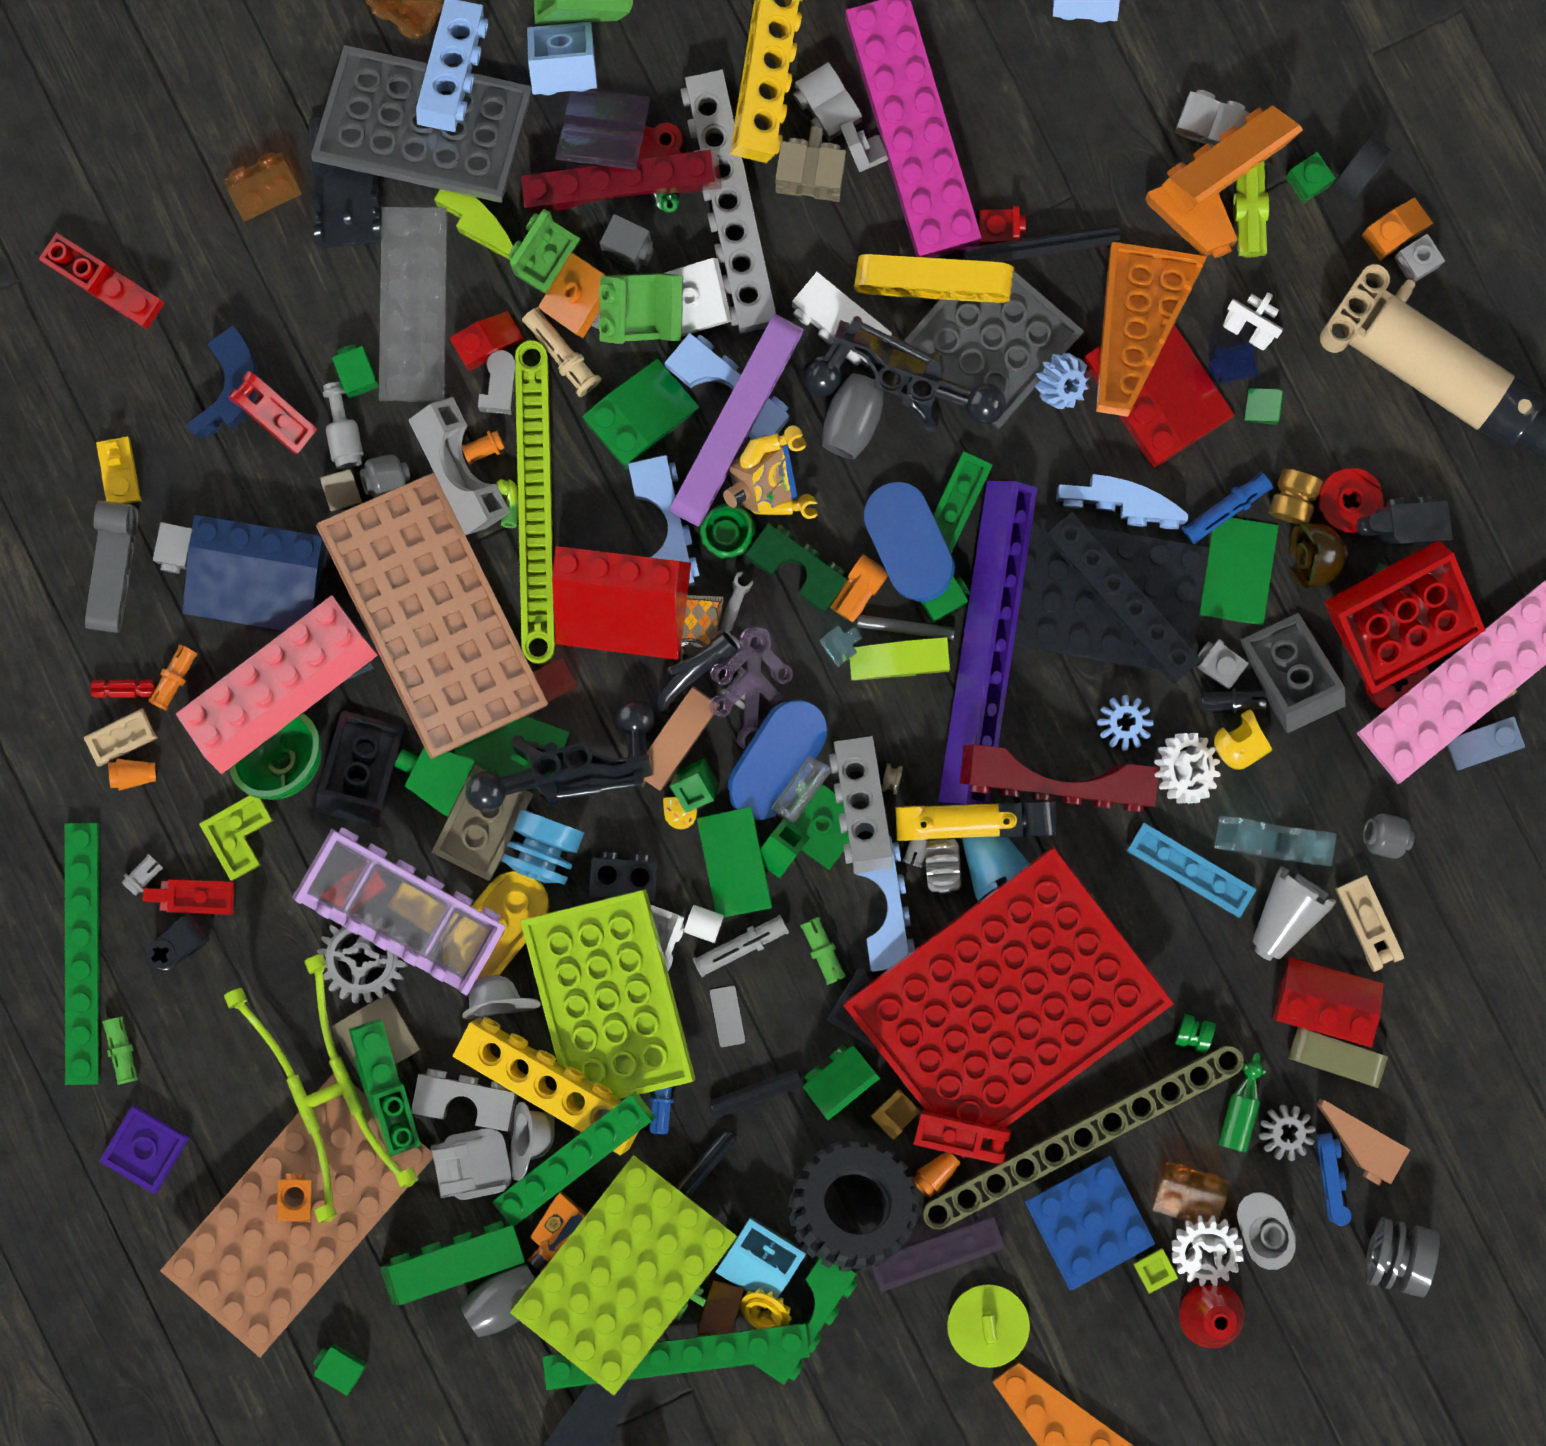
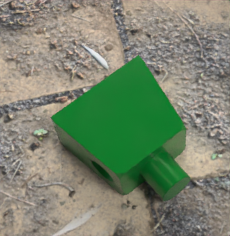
M424 747L420 756L402 749L395 762V767L410 774L405 787L440 813L449 817L474 766H477L478 762L450 752L430 759Z

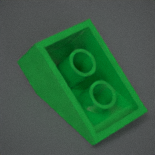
M656 359L604 397L582 417L586 425L624 469L628 470V463L637 462L700 407L665 366Z
M843 1044L829 1056L832 1062L824 1069L817 1065L804 1076L807 1082L802 1087L827 1120H830L880 1079L854 1045L847 1048Z

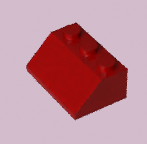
M1288 957L1271 1020L1362 1046L1372 1047L1381 1015L1384 984Z

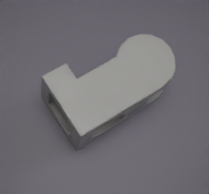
M503 350L496 351L489 356L487 361V369L490 373L488 395L479 394L478 408L480 412L512 415L515 393V360L509 352Z

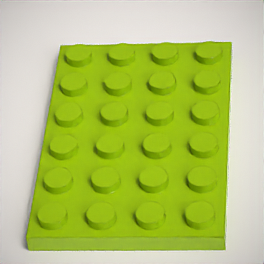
M646 889L520 921L558 1064L565 1068L570 1066L581 1071L584 1074V1079L592 1084L600 1083L605 1085L612 1091L611 1095L618 1099L626 1098L634 1091L639 1095L696 1080ZM574 1092V1102L578 1106L584 1107V1097L580 1093Z
M633 1155L510 1313L615 1396L731 1247L737 1236Z

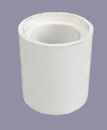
M693 905L684 933L715 943L724 915Z

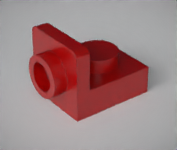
M1013 206L1012 209L979 210V231L982 237L980 244L1019 240L1020 234H1026V216L1020 215L1019 206Z

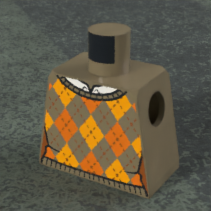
M687 596L680 662L702 650L710 643L709 639L718 632L724 606L723 597Z

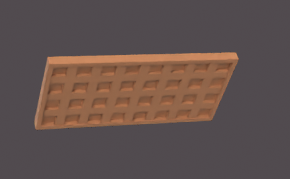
M435 473L323 520L316 525L430 759L438 757L548 705Z
M334 1073L319 1090L338 1083ZM353 1084L363 1108V1116L373 1134L385 1149L366 1095ZM343 1095L312 1108L321 1128L319 1132L326 1150L330 1169L333 1205L337 1212V1216L332 1221L319 1223L314 1213L315 1209L325 1205L323 1178L312 1134L308 1133L299 1112L160 1270L260 1358L408 1188L399 1187L395 1174L373 1149L355 1116L351 1115ZM420 1142L421 1146L391 1156V1158L403 1171L414 1167L418 1176L430 1163L433 1156L432 1152ZM294 1173L306 1174L305 1180H312L311 1222L277 1221L278 1179L285 1180L286 1174ZM298 1188L290 1189L286 1193L285 1201L289 1206H299L304 1201V1193Z

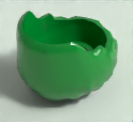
M720 503L708 510L699 526L703 545L707 547L709 552L722 559L743 554L749 549L755 536V526L751 514L740 505L735 508L730 507L727 503Z

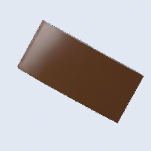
M713 1280L697 1336L735 1332L737 1328L735 1323L740 1311L741 1300L745 1296V1290Z

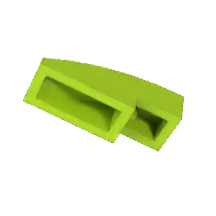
M439 190L434 200L438 207L460 218L456 225L459 233L511 260L508 255L513 245L508 235L481 201L473 196Z
M947 637L849 648L851 681L950 671Z

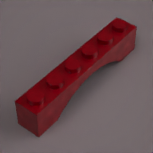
M711 149L521 176L524 208L533 214H539L543 209L549 212L561 211L591 202L626 196L657 193H692L722 188L719 156Z
M974 744L964 745L959 784L970 785V792L989 794L990 788L1001 789L1002 796L1020 797L1021 792L1032 793V799L1051 801L1052 796L1063 797L1062 803L1082 805V800L1085 799L1093 800V807L1113 809V803L1124 804V811L1143 812V807H1155L1158 777H1155V773L1159 771V768L1133 764H1116L1106 772L1088 780L1072 783L1061 782L1032 772L1018 762L1006 748Z

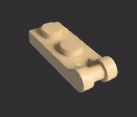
M1367 875L1336 888L1335 890L1372 971L1376 972L1382 969L1383 964L1392 960L1395 963L1404 959L1401 948ZM1384 940L1387 949L1377 953L1374 944Z

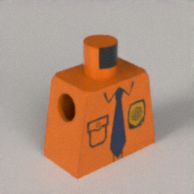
M563 1191L555 1197L531 1235L532 1240L539 1245V1248L529 1257L528 1261L539 1272L544 1270L587 1215Z

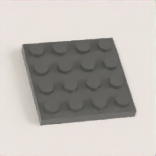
M1013 271L1010 301L993 303L940 299L904 341L930 355L932 353L941 354L943 366L945 367L942 378L971 389L982 383L993 384L1000 388L1006 398V410L998 421L991 423L999 430L1036 388L1035 385L1041 380L1036 373L1043 372V362L1051 363L1052 354L1062 355L1066 353L1084 331Z

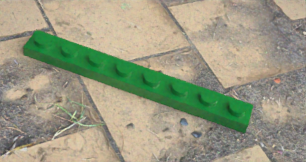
M99 823L65 824V1085L100 1084Z
M806 1323L657 1341L627 1380L808 1358L810 1354ZM561 1353L543 1356L546 1390L599 1384Z

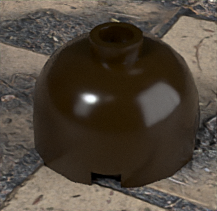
M1308 523L1295 526L1290 536L1288 552L1289 556L1296 554L1297 568H1290L1296 584L1301 588L1328 585L1339 576L1344 563L1347 561L1348 550L1346 545L1342 542L1337 532L1325 524Z

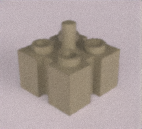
M813 126L810 129L809 143L798 138H790L788 142L781 141L776 173V193L800 197L805 195L812 196L814 199L839 202L846 151L840 150L839 145L822 143L823 128Z

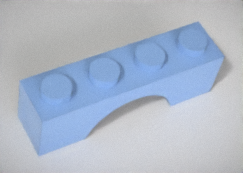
M689 333L665 362L666 368L690 388L703 382H719L733 390L741 376L736 372L739 368L737 364L725 355L720 358L711 350L714 346L701 335L695 338ZM775 396L771 400L768 398L748 436L751 439H756L764 435L769 436L779 433L789 421V415L786 413L789 408Z
M665 455L628 463L636 499L647 501L657 506L663 512L668 522L666 541L662 548L650 558L691 562L689 586L695 585L693 577L699 576L696 558H689L686 546L692 544L689 526H682L680 517L670 512V508L677 496L673 488V482H678L675 462L668 464L667 456Z
M889 836L893 857V868L856 874L874 881L882 889L887 901V915L883 925L875 934L866 939L871 971L889 969L915 950L913 939L906 938L905 927L911 926L908 906L902 907L900 894L906 893L903 874L897 875L895 862L901 861L899 844L898 842L892 843L891 836Z

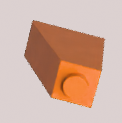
M1163 186L1149 191L1145 197L1147 204L1202 256H1209L1213 254L1214 258L1224 256L1232 251L1231 246H1234L1238 240L1219 193L1185 217Z

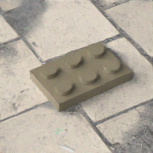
M475 765L467 782L471 776L486 770ZM465 784L431 853L491 882L503 854H505L508 848V841L512 840L516 832L513 828L520 809L526 811L534 794L524 790L506 795L504 802L499 808L492 812H481L474 809L468 803Z

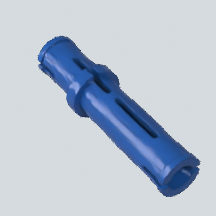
M1261 471L1241 487H1234L1230 490V495L1186 526H1183V532L1194 545L1241 510H1248L1251 507V503L1273 489L1271 482Z

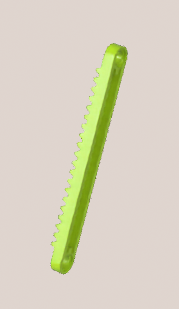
M530 340L519 345L515 353L522 651L525 657L532 663L543 664L548 662L555 652L552 587L554 560L549 369L546 349L539 342ZM529 349H535L541 355L540 362L532 367L525 365L522 360L523 354ZM537 638L545 640L548 645L547 652L540 657L532 655L529 650L530 643Z

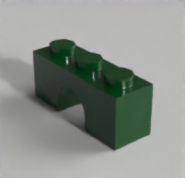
M768 523L746 553V559L771 577L785 563L792 562L802 566L807 574V580L799 591L798 596L825 614L848 580L843 577L846 572L831 561L828 565L817 558L820 553L804 542L802 546L791 540L793 534L782 525L777 523L774 528Z

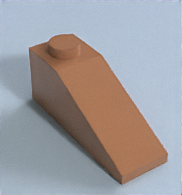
M1319 1099L1316 1105L1356 1165L1365 1170L1362 1176L1377 1185H1380L1382 1180L1391 1184L1410 1149L1329 1102Z

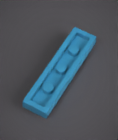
M1142 823L1127 849V852L1238 918L1241 917L1256 892L1255 888L1145 823Z

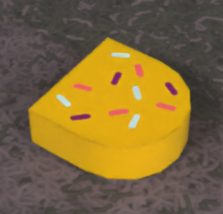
M677 797L663 798L665 819L671 827L683 830L693 825L697 817V808L685 813Z

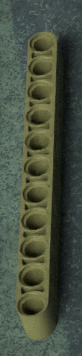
M1223 1045L1005 1159L1004 1163L996 1164L946 1190L925 1203L922 1210L924 1221L933 1229L940 1230L1234 1076L1243 1067L1244 1059L1241 1052L1231 1046ZM1226 1051H1230L1235 1057L1234 1066L1228 1070L1222 1069L1219 1064V1057ZM1195 1067H1202L1206 1072V1079L1202 1084L1194 1085L1190 1080V1073ZM1167 1082H1173L1178 1089L1176 1097L1172 1100H1165L1161 1095V1088ZM1144 1097L1148 1101L1149 1108L1144 1115H1135L1132 1111V1103L1135 1099ZM1108 1113H1116L1119 1116L1120 1124L1115 1130L1107 1131L1103 1126V1118ZM1080 1128H1087L1091 1133L1090 1142L1084 1146H1078L1074 1142V1134ZM1052 1143H1057L1062 1148V1155L1056 1161H1049L1045 1157V1149ZM1024 1158L1031 1160L1033 1163V1171L1025 1177L1019 1176L1016 1173L1017 1162ZM993 1174H1000L1004 1178V1186L997 1192L988 1190L986 1185L988 1177ZM965 1189L972 1190L976 1196L975 1202L969 1207H962L957 1201L958 1194ZM934 1205H942L946 1208V1217L941 1222H933L928 1217V1211Z

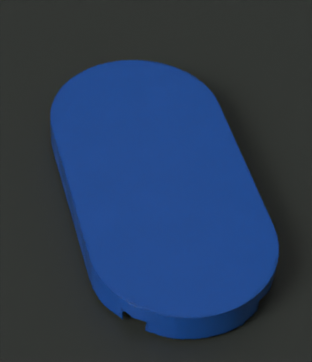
M893 482L881 486L870 496L866 503L864 521L895 589L907 599L919 602L934 600L941 596L949 587L952 575L954 576L955 564L931 509L922 493L908 483Z
M793 699L792 701L776 705L769 712L729 776L728 790H730V801L736 810L752 807L754 819L764 820L775 816L786 806L826 740V721L816 706L804 700Z

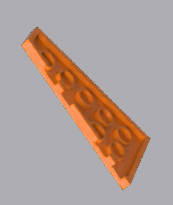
M1118 242L1111 243L1096 412L1129 416L1207 256Z
M1017 1362L992 1380L1038 1446H1134L1020 1362Z

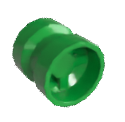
M1184 1013L1176 1031L1174 1044L1183 1047L1190 1045L1196 1051L1206 1054L1210 1047L1216 1024L1206 1020L1203 1022L1196 1021L1194 1016Z

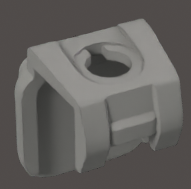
M484 1128L454 1134L447 1137L444 1143L431 1145L440 1198L455 1196L460 1200L496 1194L504 1191L511 1182V1169L505 1139L496 1129Z

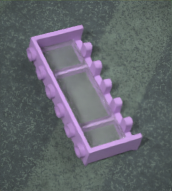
M343 827L339 832L331 828L310 868L293 894L292 898L299 904L303 903L323 917L332 919L354 934L363 936L383 950L392 952L401 957L405 962L430 973L434 978L442 982L444 981L457 988L461 993L468 995L506 928L505 925L499 922L501 915L487 907H484L482 912L470 906L473 900L456 891L452 896L442 890L445 884L427 875L424 880L414 874L416 868L400 859L395 864L385 858L388 852L370 843L369 847L366 848L357 843L359 836Z

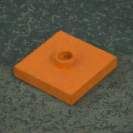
M571 252L538 308L576 335L584 338L600 312V276H605V274Z

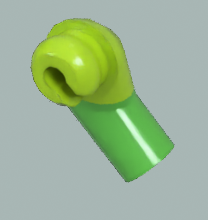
M500 479L496 482V485L510 511L509 514L501 519V526L515 528L517 527L519 513L517 485L510 479L508 481Z

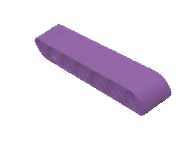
M776 314L773 315L670 508L671 513L698 527L700 526L727 477L731 464L736 460L804 331L803 328Z

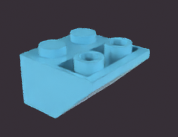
M750 1216L717 1268L716 1273L736 1286L743 1288L746 1292L749 1290L755 1292L761 1288L765 1293L772 1291L773 1296L778 1298L803 1260L806 1252L801 1247Z

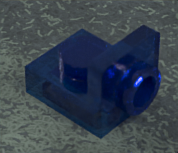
M1251 343L1222 349V347L1216 348L1212 352L1213 358H1209L1211 375L1218 378L1219 385L1258 375Z

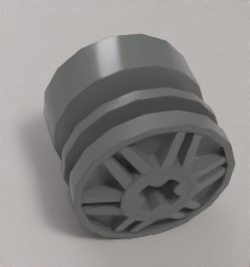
M1381 1217L1370 1239L1367 1250L1366 1283L1377 1286L1382 1279L1383 1288L1390 1290L1397 1276H1399L1400 1292L1424 1298L1431 1286L1437 1265L1440 1247L1439 1231L1415 1225L1409 1237L1406 1238L1404 1222L1397 1221L1393 1228L1392 1219Z

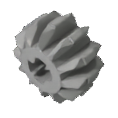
M946 838L928 841L925 846V861L929 889L932 892L951 893V891L959 890L962 880L959 844L955 839Z
M1280 1105V1116L1270 1109L1267 1113L1273 1121L1270 1123L1261 1120L1260 1122L1261 1126L1269 1128V1132L1260 1133L1259 1138L1262 1140L1271 1139L1264 1146L1265 1151L1269 1152L1277 1147L1274 1157L1279 1160L1283 1157L1285 1150L1286 1156L1290 1161L1295 1160L1294 1149L1300 1155L1305 1156L1307 1152L1302 1146L1303 1142L1308 1145L1314 1144V1140L1306 1137V1133L1316 1131L1314 1126H1304L1311 1118L1310 1115L1303 1114L1298 1118L1300 1108L1294 1106L1290 1114H1288L1287 1106ZM1283 1125L1287 1127L1293 1126L1294 1129L1291 1131L1293 1138L1291 1140L1287 1138L1281 1139L1280 1136L1283 1134L1281 1128Z

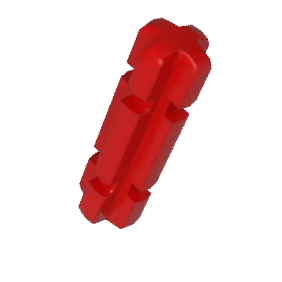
M151 679L140 680V682H137V680H109V682L106 680H93L91 682V695L95 698H106L107 695L111 698H137V695H140V697H151L156 689L155 681Z

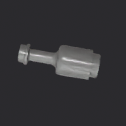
M332 382L323 386V396L329 397L333 422L328 424L325 429L331 460L335 462L337 469L359 466L362 464L363 450L358 425L354 420L346 418L342 395L345 391L342 383Z

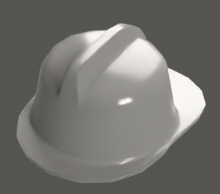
M499 975L488 976L474 982L469 991V1009L463 1013L462 1017L473 1020L496 1014L524 1012L540 1007L541 1002L535 999L520 998L513 982L506 977Z
M519 1102L516 1106L514 1131L509 1153L511 1176L517 1181L524 1177L530 1160L540 1158L549 1151L555 1136L554 1116L548 1112L531 1111L525 1102Z
M1256 1192L1244 1197L1239 1204L1237 1218L1252 1260L1260 1267L1268 1270H1278L1286 1266L1295 1253L1296 1230L1281 1202L1274 1196L1264 1192Z

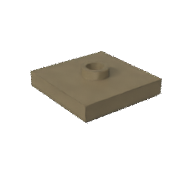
M388 993L385 994L384 999L378 998L331 1026L357 1073L358 1070L354 1060L356 1054L348 1030L350 1028L381 1019L395 1065L421 1050Z

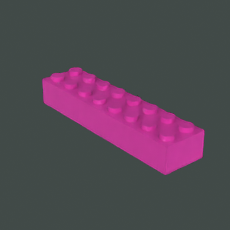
M879 0L846 10L845 21L880 138L888 155V165L916 257L938 258L965 250L968 247L979 246L982 237L911 1Z

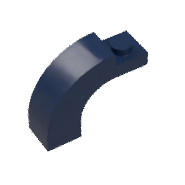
M233 325L207 344L223 367L225 384L218 400L186 424L192 434L198 439L203 436L206 439L220 430L221 426L219 424L223 421L233 430L247 415L242 408L238 407L228 398V395L233 389L237 390L243 383L242 377L247 371L252 372L258 377V370L249 345ZM253 390L248 399L254 402L257 392Z

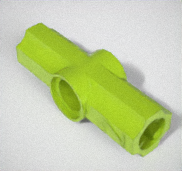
M1264 161L1236 180L1233 216L1234 221L1237 222L1238 256L1258 257L1267 254L1266 221H1268L1269 196L1268 192H1265Z

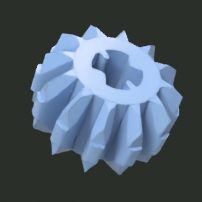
M1052 354L1051 363L1043 362V372L1036 373L1038 378L1041 379L1035 385L1038 391L1041 392L1039 397L1057 409H1063L1065 406L1074 408L1076 399L1084 400L1083 391L1091 389L1086 381L1092 375L1086 370L1087 365L1084 361L1072 354Z
M1128 695L1122 696L1121 707L1115 698L1110 699L1109 702L1114 711L1107 707H1102L1100 712L1109 718L1097 720V725L1108 726L1107 730L1100 733L1101 738H1106L1110 734L1114 736L1109 742V746L1112 748L1120 739L1122 751L1128 750L1129 739L1135 748L1140 747L1141 743L1137 735L1144 739L1150 737V734L1142 729V726L1150 727L1153 725V720H1143L1142 716L1150 712V709L1147 707L1139 712L1137 710L1141 704V699L1139 698L1135 699L1132 706H1129ZM1123 714L1129 716L1128 720H1133V725L1127 728V732L1121 730L1123 726H1117V720L1123 718Z

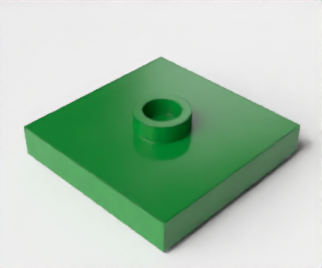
M815 780L786 820L810 837L802 851L827 870H830L843 853V844H849L848 833L841 834L838 815L844 813L843 803H836L834 792L818 780Z

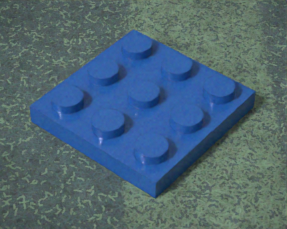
M1111 1156L1097 1161L1024 1201L1069 1290L1080 1287L1155 1245Z

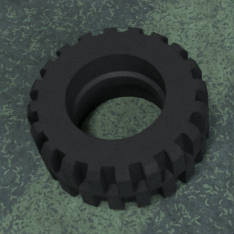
M848 1140L846 1144L842 1145L840 1142L830 1144L826 1150L821 1149L807 1162L792 1186L793 1192L789 1197L788 1207L792 1208V1213L789 1215L791 1226H796L797 1229L795 1237L799 1244L804 1242L808 1246V1249L805 1251L812 1258L815 1255L823 1259L821 1264L828 1268L834 1264L839 1266V1271L849 1272L852 1268H857L858 1272L869 1270L874 1265L876 1267L880 1266L891 1256H894L907 1242L912 1234L911 1230L916 1225L918 1214L915 1211L919 1206V1195L913 1193V1189L917 1186L914 1178H907L905 1174L908 1167L902 1160L897 1164L892 1159L895 1153L887 1148L884 1152L876 1149L877 1143L870 1141L865 1145H859V1140ZM855 1178L871 1186L879 1196L883 1216L879 1225L870 1233L857 1235L845 1232L837 1227L829 1218L824 1205V1196L828 1187L837 1179Z

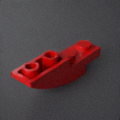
M57 232L39 257L41 262L146 330L165 304L161 299L113 270L107 264Z

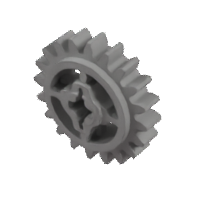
M367 913L365 916V921L390 935H393L396 930L394 925L384 929L386 919L382 917L373 924V915ZM332 925L329 927L333 937L322 936V941L328 947L327 949H318L317 953L326 956V963L328 965L326 968L328 971L323 974V979H333L329 986L330 991H336L341 987L339 998L345 999L352 993V1002L358 1003L363 994L366 1003H372L373 993L380 999L385 998L384 987L392 991L396 990L392 979H404L397 972V969L408 967L407 963L400 961L399 956L388 950V956L378 954L373 947V942L361 935L352 947L340 949L343 942L354 933L347 930L343 925L341 929ZM396 936L399 940H404V937ZM363 950H365V954L370 956V958L376 959V961L363 962L361 967L360 962L349 956L362 955ZM338 961L346 962L350 966L353 975L352 983L340 972ZM385 968L378 979L365 984V980L372 970Z

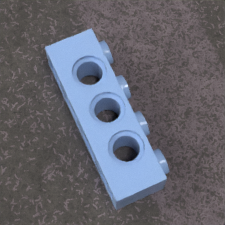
M460 0L444 1L416 107L417 125L455 132L458 120L464 121L467 109V102L463 101L465 92L471 93L474 82V74H471L472 65L478 66L481 46H478L479 38L486 37L488 19H485L483 15V5ZM458 36L466 37L462 40L456 39ZM449 64H458L459 66H457V67H449L448 65H449ZM444 91L452 92V93L449 94V95L440 94L441 92H444Z

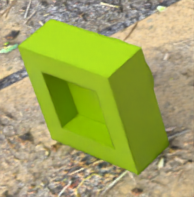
M1162 1248L1133 1263L1149 1294L1178 1279Z

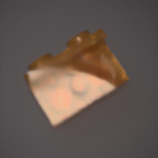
M443 0L365 1L366 4L372 7L371 11L377 17L383 20L389 19L398 26L397 29L401 34L411 39H418L428 35L444 5Z
M282 152L276 155L275 153H268L257 160V164L247 169L246 167H239L228 174L229 178L224 180L226 188L244 222L302 194Z
M1166 1162L1163 1168L1162 1180L1153 1201L1152 1211L1185 1221L1189 1220L1195 1224L1198 1223V1216L1201 1215L1204 1222H1209L1210 1217L1213 1215L1215 1216L1216 1223H1218L1227 1199L1228 1181L1216 1174H1206L1192 1170L1183 1164Z

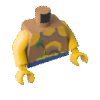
M789 426L783 436H779L778 433L769 436L764 435L748 443L742 455L730 466L733 486L723 493V497L730 507L735 508L740 505L751 510L754 514L793 515V511H800L807 519L815 518L818 515L816 509L805 508L809 504H817L812 495L804 494L799 497L798 501L792 500L797 496L788 446L792 451H801L806 447V442L802 437L803 434L800 428Z

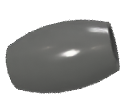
M852 373L839 387L832 398L823 425L822 446L826 450L844 458L856 459L868 445L879 423L884 401V390L874 387V379Z
M527 1263L495 1273L479 1284L460 1305L464 1317L478 1337L498 1333L519 1322L510 1312L537 1278Z

